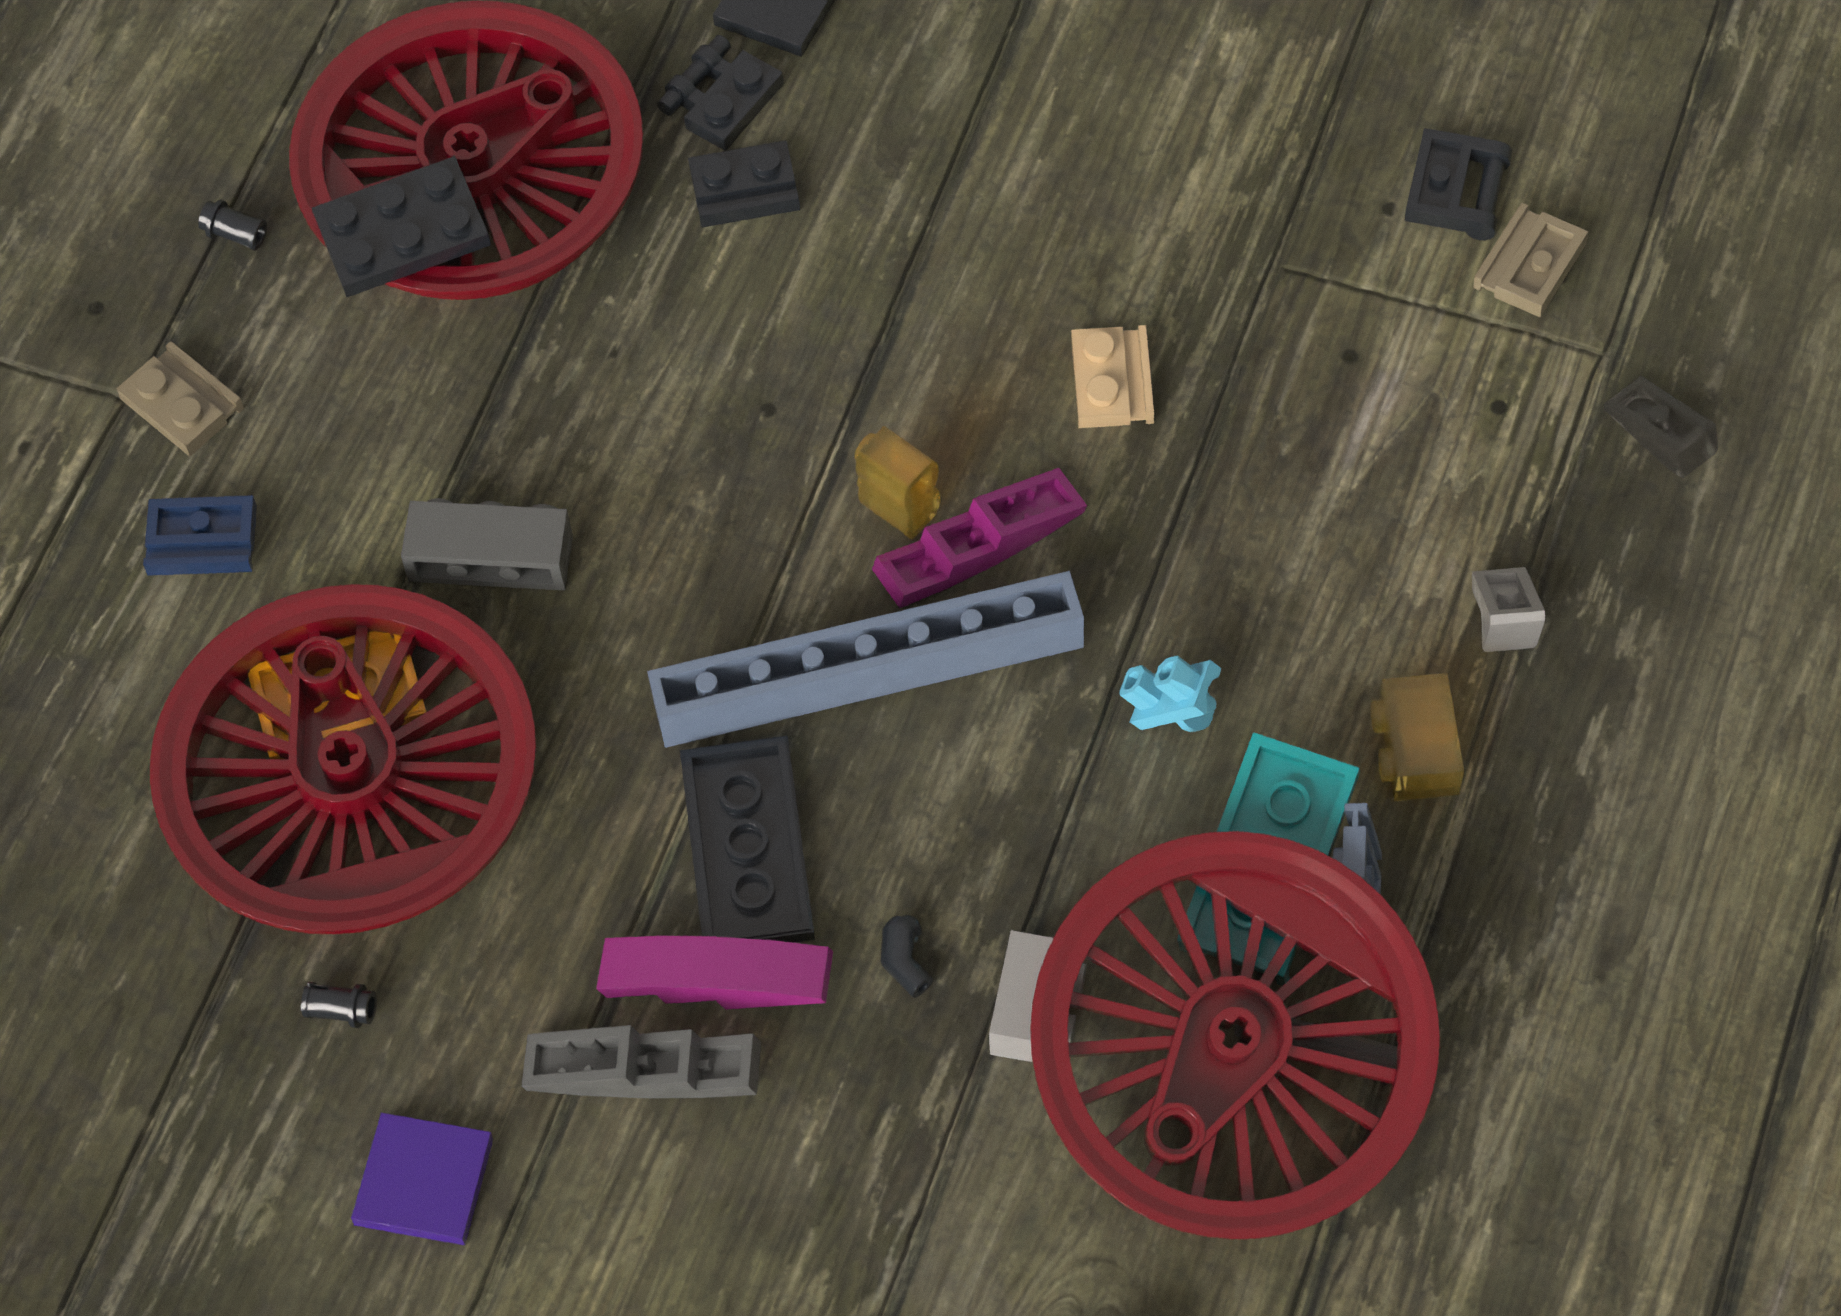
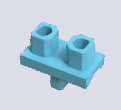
M1179 656L1166 658L1158 666L1156 674L1143 665L1129 668L1119 693L1121 697L1135 706L1130 723L1140 730L1176 722L1181 729L1188 732L1205 729L1213 720L1214 710L1217 705L1215 698L1208 693V687L1214 679L1219 677L1222 668L1211 660L1190 665Z

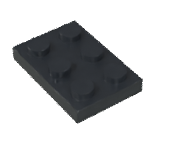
M455 156L311 208L347 298L491 245L488 232Z

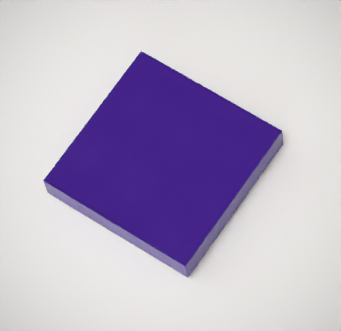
M381 1113L351 1217L354 1226L465 1246L493 1143L491 1132Z

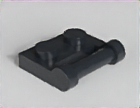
M1424 128L1404 221L1463 231L1476 240L1486 241L1494 238L1498 219L1494 214L1503 171L1509 168L1511 163L1512 148L1501 141ZM1469 161L1480 162L1484 166L1475 209L1460 206Z

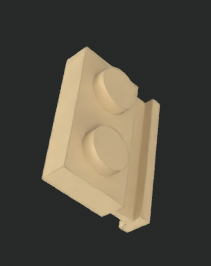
M1139 325L1138 330L1123 331V327L1071 330L1078 427L1130 425L1131 421L1146 420V424H1154L1146 325Z

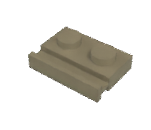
M1521 202L1476 273L1473 288L1479 291L1484 288L1494 292V298L1541 318L1587 244L1588 231L1545 212H1541L1540 215L1528 210V205Z
M170 341L166 345L167 350L158 358L153 356L116 389L120 399L190 457L227 425V418L235 411L239 414L244 410V406L238 395Z

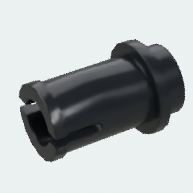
M221 199L216 203L208 201L200 213L198 222L199 229L204 230L207 237L214 239L220 236L250 247L254 251L261 246L267 231L266 220L228 208V203Z
M308 982L303 990L301 999L303 1017L348 1021L352 1028H360L362 1024H371L377 1008L375 991L367 990L365 984H356L353 988H344Z

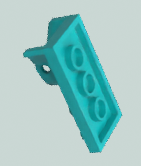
M1253 732L1217 832L1239 831L1267 834L1295 841L1330 856L1345 816V804H1349L1360 775V768ZM1196 886L1186 914L1202 952L1217 957L1211 894ZM1226 903L1231 962L1242 966L1252 918ZM1265 926L1263 927L1254 971L1263 974L1284 940V937ZM1178 935L1177 942L1180 950L1187 952L1180 935ZM1294 945L1275 977L1278 985L1283 986L1290 980L1289 968L1297 945Z

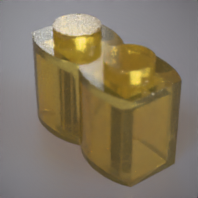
M883 426L876 434L870 433L864 437L855 451L856 473L859 477L857 481V486L859 487L858 498L862 505L908 538L913 539L938 512L940 492L935 488L939 473L938 464L888 427Z

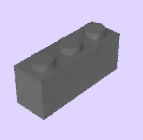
M440 498L430 499L427 502L410 501L401 558L409 582L565 591L573 533L567 509H558L548 504L518 507L505 506L494 501H485L480 504L453 503Z

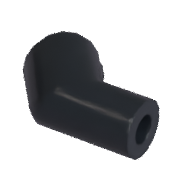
M906 914L892 917L883 927L880 961L883 968L913 998H916L930 987L933 977L913 958L914 944L917 943L918 936L922 934V927L917 918Z

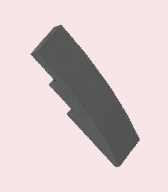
M631 1025L528 1034L522 1087L526 1091L623 1098H710L757 1095L761 1041L754 1034L700 1038L692 1029L639 1034Z

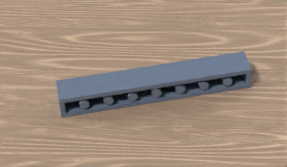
M1070 571L666 666L647 671L666 748L1084 648V616Z

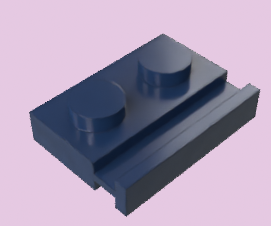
M253 495L149 499L145 537L147 549L146 558L143 561L147 576L252 572L253 564L251 560L252 551H254L257 505Z

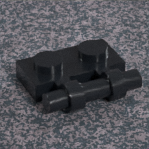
M716 35L708 45L702 44L691 57L692 63L682 75H674L665 85L666 93L657 102V106L662 113L668 116H672L680 106L689 110L684 117L686 129L726 151L784 85L782 71L744 50L732 63L724 60L723 57L731 49V44L722 35ZM706 76L716 80L706 93L696 89Z

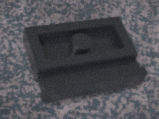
M786 140L688 158L701 228L800 210L799 196Z

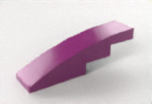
M1056 468L973 498L968 512L925 527L920 541L876 556L872 570L897 606L902 608L969 579L1035 544L1083 514L1087 504L1060 468Z
M716 936L605 938L596 989L606 998L657 995L666 1004L717 1001L725 1010L826 1003L833 951L826 946Z

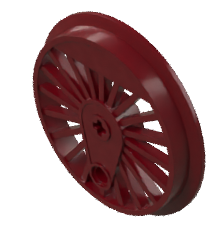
M500 1L452 2L430 6L392 19L364 34L329 63L307 92L298 111L289 147V169L292 187L299 208L308 226L326 247L314 218L312 207L455 156L477 209H482L500 261L474 265V251L461 256L460 267L435 265L385 285L405 292L439 299L469 300L489 298L527 288L561 271L583 254L606 231L625 205L636 182L642 160L643 123L638 99L622 66L597 39L579 26L557 15L521 4ZM480 53L506 54L493 88L479 94ZM458 54H467L466 99L454 103L438 59ZM523 57L544 64L538 72L513 81ZM427 62L444 108L435 112L401 73ZM569 78L577 82V84L572 86ZM389 82L424 121L423 125L370 97V95L383 84ZM592 97L602 110L578 118L576 106ZM358 109L412 140L350 127L345 124L354 111ZM610 129V146L554 149L559 144ZM335 143H341L400 157L340 159L333 149ZM607 165L601 181L541 169ZM394 176L365 186L358 179L359 177ZM529 185L591 199L584 209L578 213ZM509 194L564 224L566 227L549 239ZM497 203L532 242L535 246L534 248L512 257L493 208L494 204Z
M358 584L327 586L302 591L252 611L218 634L195 656L169 693L155 729L150 755L152 801L159 826L172 853L190 877L218 902L254 921L283 930L307 934L334 935L364 932L411 919L434 908L474 880L496 857L520 820L529 797L535 771L536 730L526 690L513 663L492 637L467 616L440 601L400 588ZM369 632L390 633L393 639H395L393 634L400 635L401 639L372 697L365 685L367 672L365 666L366 662H368L370 646L368 640ZM355 635L352 662L342 645L335 640L336 638H346ZM416 645L439 655V659L384 717L383 713L404 673L403 666L409 655L412 656ZM295 650L291 675L279 656ZM266 660L286 692L290 694V717L243 683L249 678L248 673L257 664ZM456 667L474 682L471 686L399 728L405 722L404 718L408 712L422 699L425 701ZM333 668L330 673L324 676H314L318 670ZM349 690L357 694L360 700L348 697L345 692ZM232 695L257 714H262L268 718L275 727L289 736V741L216 718L215 715L229 696ZM486 698L498 719L412 743ZM324 701H329L325 708L317 713L315 712L314 708L320 706ZM369 717L374 723L350 731H336L325 738L322 733L324 730ZM205 734H210L266 753L273 751L285 759L201 758L197 756ZM500 739L501 743L500 763L415 762ZM344 763H351L350 765L342 767V764ZM194 776L279 778L193 801ZM410 780L496 783L488 805ZM397 795L476 820L478 823L468 835L456 838ZM283 797L210 841L207 840L197 822L199 819ZM386 808L390 809L435 844L411 850L384 810ZM296 812L241 872L237 871L221 857ZM373 818L397 854L376 859L367 823L368 819ZM315 819L285 883L272 888L256 883ZM334 822L329 872L307 878L331 824ZM355 823L364 863L345 868L349 824Z
M1239 831L1209 832L1185 836L1159 844L1128 859L1094 884L1075 904L1060 925L1047 950L1038 974L1032 1001L1030 1023L1031 1056L1035 1079L1044 1108L1059 1138L1085 1173L1113 1198L1153 1222L1185 1233L1230 1240L1261 1239L1284 1235L1313 1226L1346 1209L1375 1187L1396 1165L1412 1142L1425 1116L1433 1092L1439 1059L1438 1010L1428 970L1412 935L1381 894L1351 869L1314 848L1276 836ZM1189 880L1211 894L1219 978H1213L1174 884ZM1161 891L1201 983L1199 988L1129 909L1132 905L1152 893ZM1226 903L1252 918L1239 976H1233ZM1118 918L1185 994L1188 1000L1184 1001L1094 945L1110 924ZM1265 926L1284 937V940L1261 979L1257 981L1252 979L1263 927ZM1294 945L1315 956L1311 962L1276 992L1269 988ZM1085 958L1178 1013L1179 1018L1073 992L1077 976ZM1327 964L1353 979L1350 982L1288 1008L1283 1003ZM1367 989L1390 1001L1395 1018L1300 1026H1292L1291 1021ZM1069 1007L1174 1032L1173 1035L1068 1043ZM1233 1024L1239 1025L1243 1028L1240 1038L1247 1045L1238 1042L1232 1049L1226 1047L1222 1043L1225 1039V1033L1219 1027L1229 1030ZM1397 1033L1396 1068H1388L1292 1045L1293 1040ZM1168 1050L1166 1058L1083 1092L1079 1093L1070 1058ZM1286 1059L1392 1084L1380 1118L1288 1064ZM1276 1073L1371 1131L1366 1141L1349 1159L1275 1077ZM1161 1075L1155 1096L1105 1138L1085 1106ZM1264 1087H1266L1336 1170L1319 1181L1304 1187L1262 1091ZM1250 1100L1290 1191L1288 1194L1255 1201L1245 1105ZM1233 1118L1240 1201L1203 1198L1217 1133ZM1147 1120L1144 1130V1145L1152 1160L1145 1171L1142 1172L1125 1159L1115 1147ZM1167 1120L1182 1122L1189 1131L1190 1140L1188 1145L1181 1149H1172L1165 1146L1159 1137V1126ZM1199 1152L1190 1194L1168 1187L1155 1180L1163 1164L1179 1166L1190 1161Z

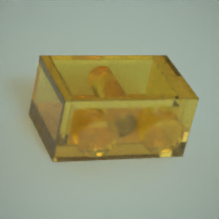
M1448 673L1382 679L1379 700L1371 701V719L1374 733H1383L1386 749H1379V770L1382 782L1391 781L1394 801L1460 795L1464 767Z

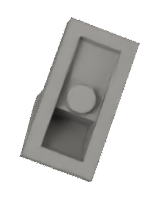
M1526 568L1473 571L1472 591L1481 611L1483 651L1494 652L1534 648L1538 643L1545 622V610Z

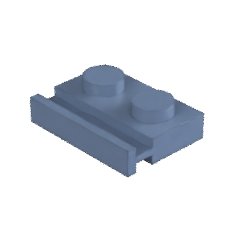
M1345 804L1344 812L1349 826H1344L1343 847L1334 848L1333 859L1361 876L1381 894V872L1377 860H1382V850L1368 804Z

